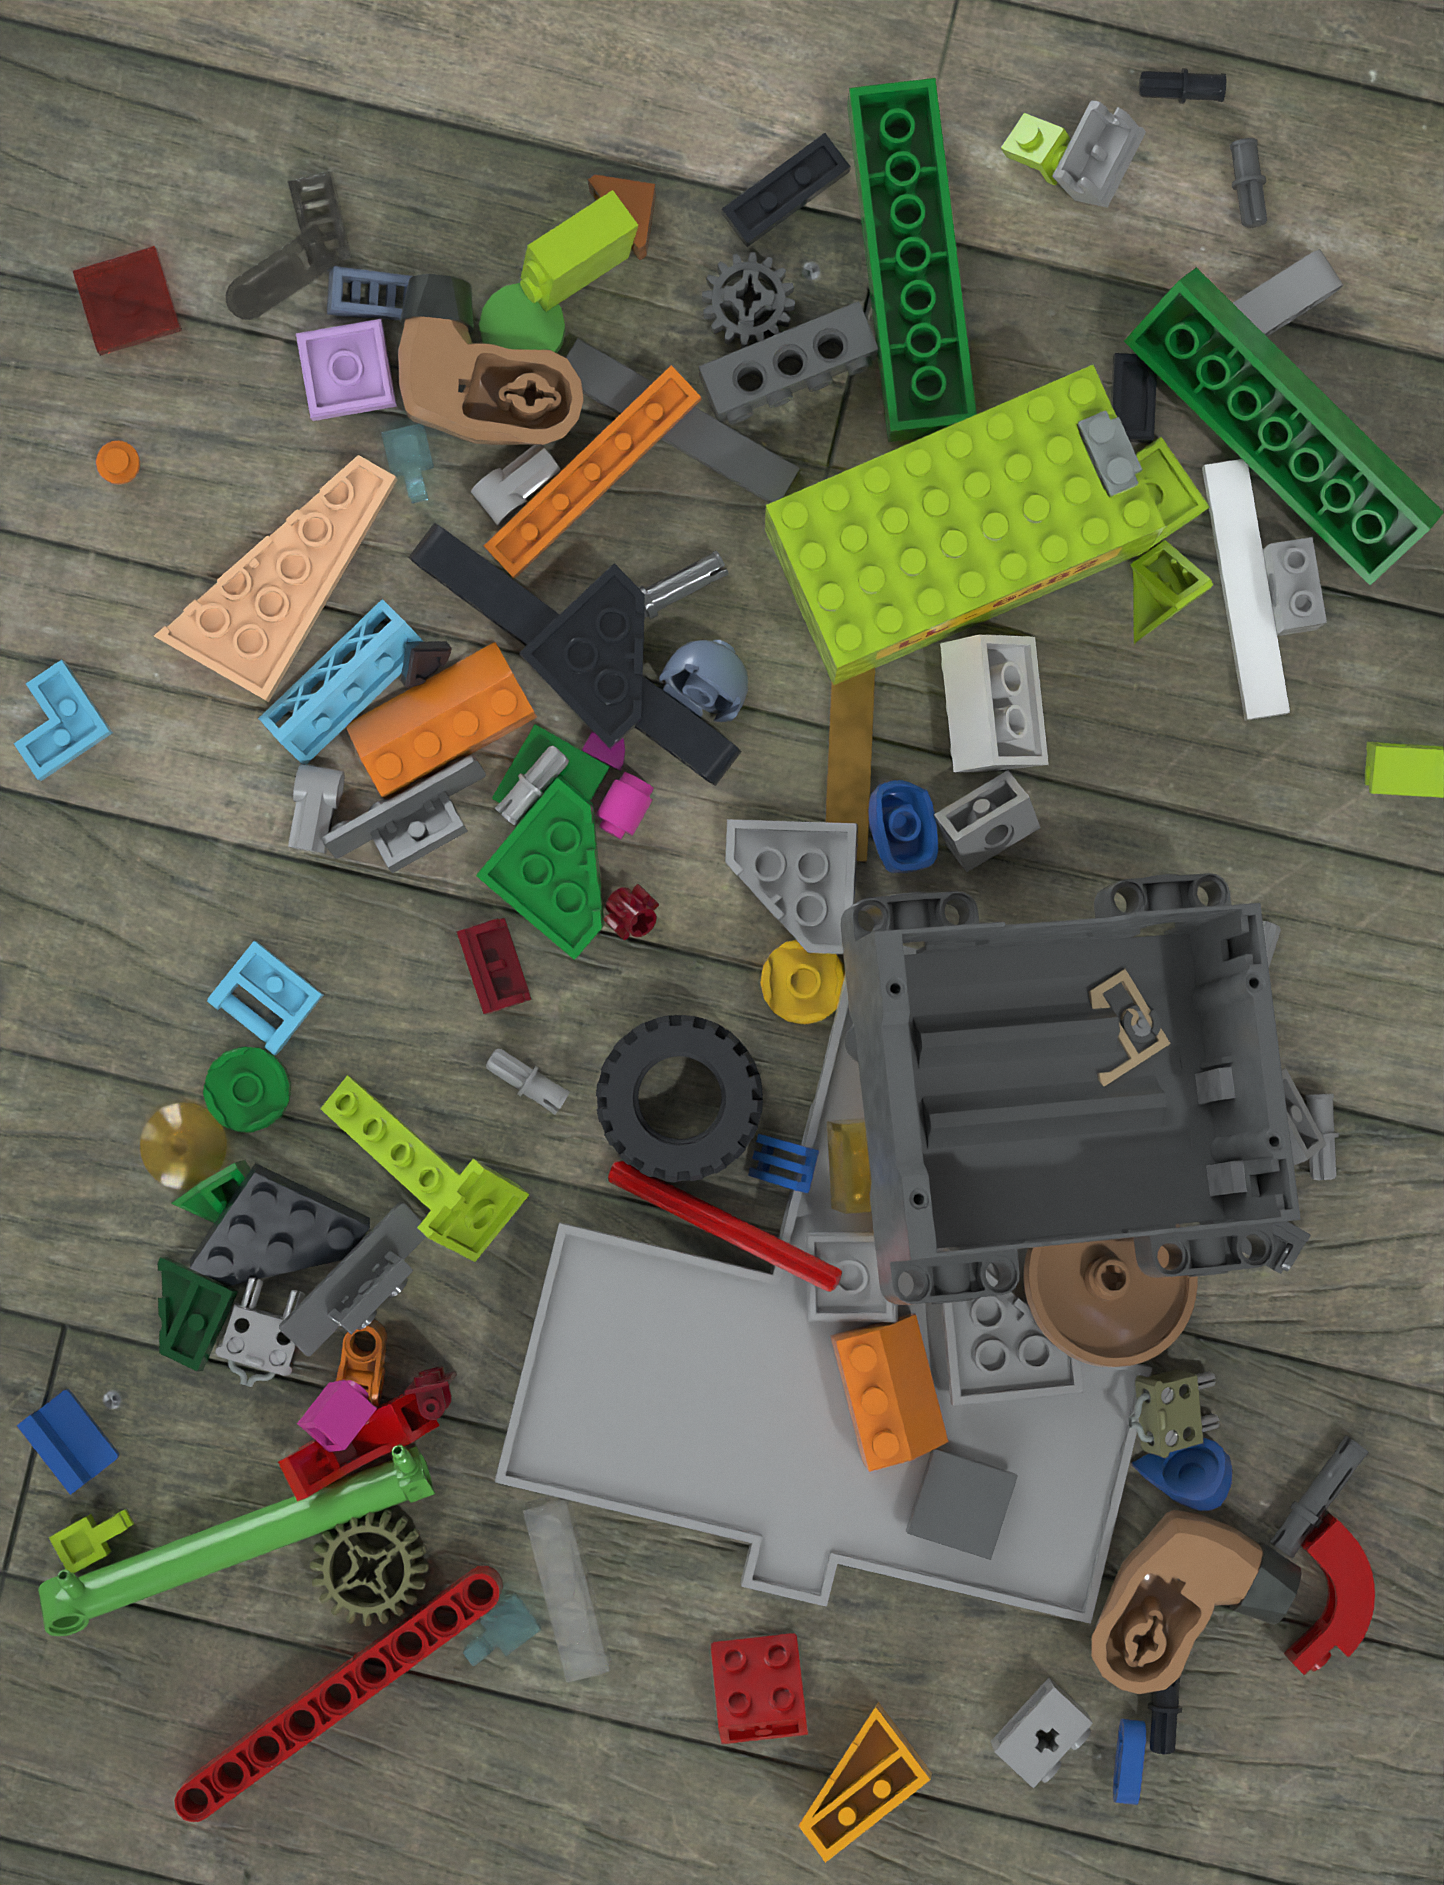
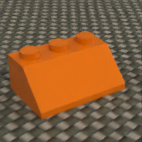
M915 1313L898 1317L896 1322H879L830 1335L862 1462L869 1472L914 1460L949 1442Z

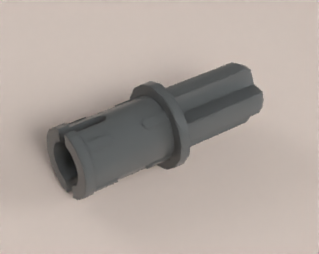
M1255 138L1240 139L1229 145L1232 152L1235 174L1232 188L1237 190L1241 223L1247 228L1262 226L1267 221L1263 185L1267 181L1266 177L1261 175L1257 148L1258 140Z

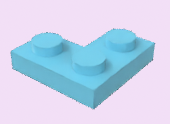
M60 660L26 683L49 718L48 721L14 743L37 780H44L113 733L65 661Z

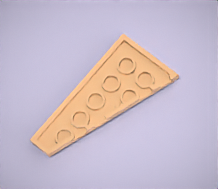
M358 455L320 488V492L300 510H295L285 519L286 522L273 534L267 535L217 579V583L198 600L191 602L183 609L184 612L167 627L164 626L154 637L269 702L398 479L393 474Z

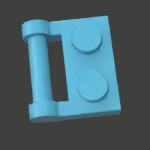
M253 941L216 987L207 1002L217 1010L220 1008L224 1009L266 1043L265 1048L275 1056L287 1044L293 1033L324 994L260 943ZM238 985L242 986L284 1020L278 1029H275L232 994Z

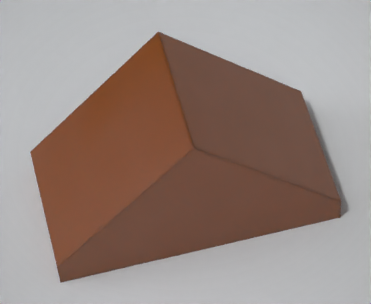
M593 175L588 179L589 192L593 198L598 200L613 190L637 222L638 229L631 249L637 258L642 260L647 256L656 201L655 184Z

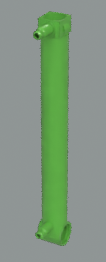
M396 1445L391 1451L392 1460L336 1480L298 1502L295 1496L79 1577L66 1569L58 1573L57 1577L46 1580L38 1589L44 1629L46 1633L52 1636L75 1634L88 1625L89 1619L333 1529L336 1524L349 1523L351 1517L359 1519L365 1517L368 1512L375 1513L407 1500L412 1503L434 1495L435 1491L427 1462L417 1446L407 1450L402 1445Z

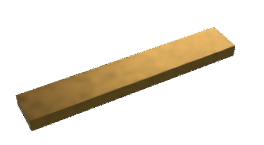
M875 668L836 685L831 684L825 823L858 824L857 862H867Z

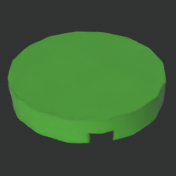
M520 283L506 285L492 294L482 308L479 322L483 343L507 349L551 350L557 353L563 345L566 331L560 305L557 304L545 312L538 301L533 303L528 299Z

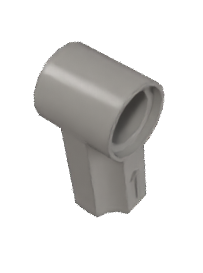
M533 445L503 470L501 468L495 469L483 477L473 487L471 493L497 526H501L509 522L528 503L527 500L545 487L561 472V469L542 445Z
M306 764L299 765L293 790V800L296 802L288 847L316 853H327L322 837L330 833L334 810L338 809L344 788V771Z

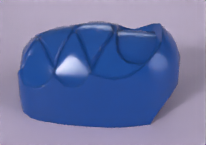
M893 780L878 785L872 792L869 800L868 817L870 830L877 852L886 870L890 873H909L927 868L935 862L938 854L935 811L928 791L903 780Z

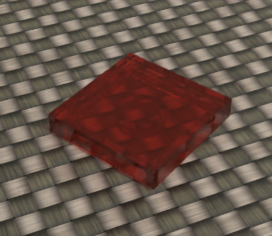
M155 246L73 270L95 347L100 356L182 331L161 259Z

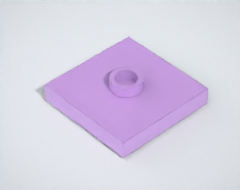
M381 319L296 333L309 413L312 421L397 406Z

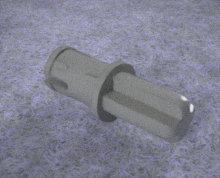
M548 747L525 775L522 773L518 775L520 780L507 796L497 804L495 809L516 826L525 813L568 765V758L556 747Z
M496 1049L486 1064V1068L517 1088L519 1090L517 1095L520 1097L522 1094L526 1095L554 1115H556L570 1093L567 1089L552 1082L538 1072L539 1067L536 1065L531 1069L502 1049Z
M1334 1094L1305 1095L1307 1108L1327 1144L1309 1159L1310 1177L1313 1180H1332L1336 1177L1335 1138L1339 1137V1133H1334Z

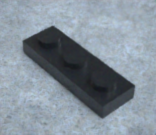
M823 133L723 207L721 214L745 246L749 247L848 174L851 166L827 134Z

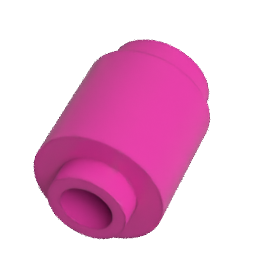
M624 772L620 780H614L595 816L602 820L599 828L618 839H622L624 833L633 836L653 801L650 795L654 788L641 779Z

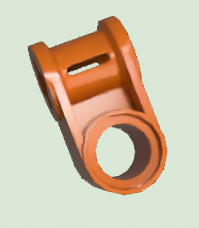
M373 1320L362 1330L356 1329L352 1335L348 1332L345 1334L336 1381L351 1380L356 1382L367 1391L369 1395L367 1400L371 1401L372 1405L379 1406L385 1377L384 1361L387 1332L384 1326L376 1320ZM359 1331L371 1333L376 1340L375 1349L372 1351L361 1350L355 1343V1334Z

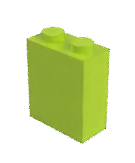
M613 190L527 245L520 284L528 299L533 303L538 301L545 312L629 258L638 224Z

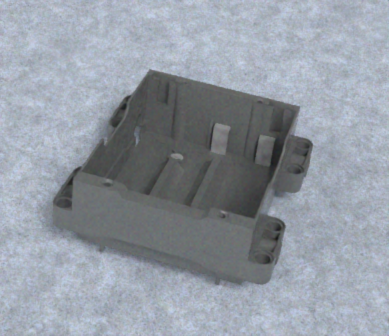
M1204 873L1190 875L1164 874L1118 881L1097 893L1094 899L1095 918L1010 925L1005 924V922L980 923L976 902L970 895L959 891L937 893L911 892L891 896L869 897L862 899L844 911L840 927L849 1010L855 1027L872 1183L870 1203L879 1286L882 1295L887 1301L895 1305L943 1304L973 1300L972 1298L1010 1293L1019 1282L1020 1270L1017 1249L1134 1237L1138 1267L1145 1275L1153 1278L1225 1274L1232 1270L1259 1268L1271 1261L1274 1254L1272 1223L1301 1219L1260 903L1231 905L1230 890L1226 881L1217 874ZM1198 887H1201L1207 893V906L1202 904L1198 898ZM1116 893L1121 894L1126 901L1125 912L1119 910L1115 904L1114 897ZM946 904L955 907L958 911L959 922L957 925L947 920L945 916ZM860 910L866 911L873 918L874 927L872 932L864 930L859 925L858 913ZM1175 922V927L1164 931V935L1133 937L1140 934V929L1147 926ZM924 941L925 946L916 950V954L904 955L903 943ZM1123 969H1126L1151 1010L1148 1015L1152 1020V1028L1121 982L1103 993L1110 1006L1109 1008L1100 1007L1092 1009L1088 991ZM1131 1008L1137 1011L1139 1020L1136 1025H1131L1133 1014L1128 1010L1123 1020H1121V1014L1124 1010ZM1119 1022L1138 1053L1157 1042L1155 1036L1158 1035L1162 1028L1171 1044L1106 1086L1099 1082L1097 1073L1110 1072L1129 1060L1118 1040L1120 1033ZM1200 1223L1199 1226L1176 1228V1224ZM1244 1238L1249 1240L1252 1247V1253L1248 1259L1243 1255L1241 1249ZM1161 1246L1165 1247L1169 1254V1262L1165 1268L1160 1265L1157 1258ZM949 1247V1251L937 1252L938 1248ZM991 1263L995 1264L1000 1272V1280L995 1287L991 1286L986 1279V1269ZM904 1271L912 1277L914 1283L913 1290L908 1296L903 1295L898 1287V1279Z

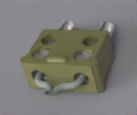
M1176 1369L1149 1377L1143 1375L1136 1377L1137 1401L1134 1414L1128 1416L1129 1428L1137 1430L1143 1451L1167 1458L1170 1452L1202 1444V1432L1219 1427L1220 1423L1217 1422L1219 1418L1216 1414L1201 1417L1199 1390L1215 1385L1216 1381L1212 1379L1216 1378L1212 1372L1208 1371L1196 1375Z

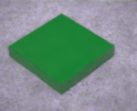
M534 724L491 799L500 803L520 780L518 775L520 773L525 775L550 746L559 749L569 760L568 765L557 777L561 776L590 802L610 767Z

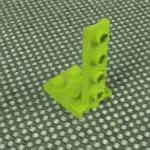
M348 1075L320 1108L431 1210L417 1228L428 1239L474 1262L477 1261L529 1196L518 1184L475 1159L471 1160L461 1174L458 1173L361 1084Z

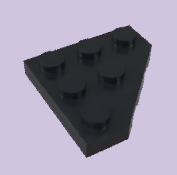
M615 563L519 653L610 750L642 720L645 594Z
M255 1163L190 1258L189 1269L226 1286L248 1282L249 1278L257 1280L341 1261L353 1250L369 1230L370 1217Z

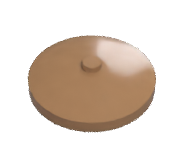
M1134 1237L1028 1248L1024 1264V1287L1027 1302L1041 1331L1058 1349L1068 1356L1094 1366H1131L1161 1354L1179 1337L1186 1327L1196 1301L1198 1276L1187 1277L1185 1275L1153 1278L1145 1275L1138 1267L1136 1261ZM1161 1246L1157 1258L1163 1268L1169 1262V1254L1165 1247Z

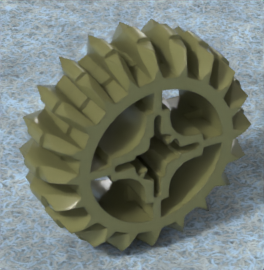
M387 1508L381 1519L376 1518V1512H368L365 1515V1519L351 1517L350 1524H336L335 1528L337 1531L330 1529L321 1533V1536L327 1543L316 1542L312 1550L324 1558H317L310 1562V1569L323 1572V1574L316 1576L312 1580L313 1587L326 1585L327 1590L320 1595V1602L325 1603L333 1597L336 1603L332 1607L331 1613L336 1616L343 1607L348 1609L347 1623L352 1624L358 1613L363 1614L364 1626H371L374 1613H377L379 1621L382 1624H387L390 1620L389 1608L398 1617L403 1616L406 1609L402 1600L414 1605L418 1600V1596L411 1588L417 1590L424 1589L426 1585V1580L415 1573L427 1572L429 1563L423 1560H416L415 1558L424 1555L427 1547L425 1544L412 1546L411 1543L418 1538L420 1532L418 1529H413L408 1534L402 1531L408 1522L405 1516H402L396 1525L389 1522L393 1515L392 1509ZM357 1533H377L392 1542H388L381 1547H374L367 1543L364 1537L359 1539ZM344 1541L349 1547L347 1553L352 1561V1568L339 1578L335 1560L338 1547ZM401 1553L404 1562V1577L399 1588L394 1590L390 1584L392 1578L387 1571V1564L397 1554ZM384 1556L375 1570V1575H371V1570L368 1574L362 1571L356 1575L360 1566L365 1561L364 1557H368L369 1562L371 1558L378 1560ZM357 1585H366L375 1594L380 1593L382 1598H363L349 1590Z

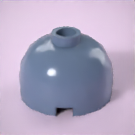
M698 640L684 644L668 660L659 676V681L665 680L666 682L663 688L666 694L698 717L702 716V709L709 713L717 714L713 720L716 722L732 721L738 715L748 692V674L739 656L735 654L734 648L721 640Z

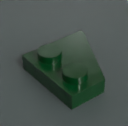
M160 1257L157 1263L158 1271H161L162 1298H158V1315L162 1321V1327L159 1331V1354L196 1372L203 1371L238 1291L189 1269V1267L168 1257Z

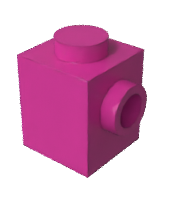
M351 1380L329 1382L297 1424L328 1452L342 1451L348 1447L377 1408L367 1400L369 1397L367 1391L356 1382Z

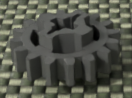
M755 252L750 253L748 262H742L737 253L733 254V266L731 267L720 261L717 264L720 276L708 275L706 278V284L713 290L702 292V301L712 304L703 309L704 319H716L711 325V332L716 334L724 330L726 332L725 344L727 345L735 337L739 338L741 349L748 346L749 340L755 339L757 343L764 340V336L767 334L770 337L779 334L778 324L789 327L791 318L784 311H793L795 308V300L785 298L794 291L793 283L782 284L786 276V270L780 268L773 272L771 270V257L766 258L762 264L756 263ZM743 275V278L735 285L726 286L732 279ZM758 278L765 279L774 290H766ZM751 285L754 301L752 308H749V316L746 317L743 301L745 294L748 293V286ZM721 308H723L724 312H731L739 321L738 325L729 321ZM764 315L771 316L765 323L754 327V323Z

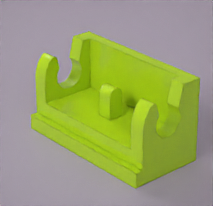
M1367 742L1365 785L1369 786V793L1444 798V746Z

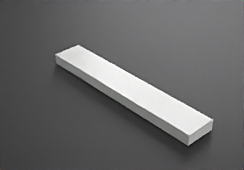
M1243 459L1207 464L1202 467L1207 501L1210 506L1209 513L1244 719L1247 721L1288 714L1290 709L1249 467Z

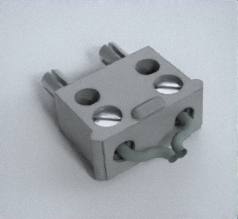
M255 1278L248 1279L241 1304L235 1302L223 1343H219L215 1351L218 1357L228 1359L231 1371L238 1374L241 1378L240 1384L252 1387L255 1381L270 1380L275 1374L290 1375L293 1368L290 1362L296 1346L291 1340H280L277 1334L280 1332V1323L291 1312L297 1290H291L283 1316L255 1308L263 1285V1281L260 1279L257 1281L250 1306H247ZM301 1291L299 1293L295 1308L305 1298V1294ZM245 1318L250 1325L246 1329H240L236 1325V1320ZM234 1362L269 1371V1373L253 1375L247 1381V1375L244 1370L237 1367Z

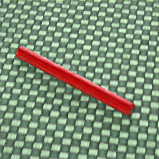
M617 1161L611 1167L608 1174L610 1183L827 1292L834 1291L838 1286L842 1276V1271L839 1268L652 1176L651 1178L642 1174L640 1170L630 1164L628 1165L624 1161Z

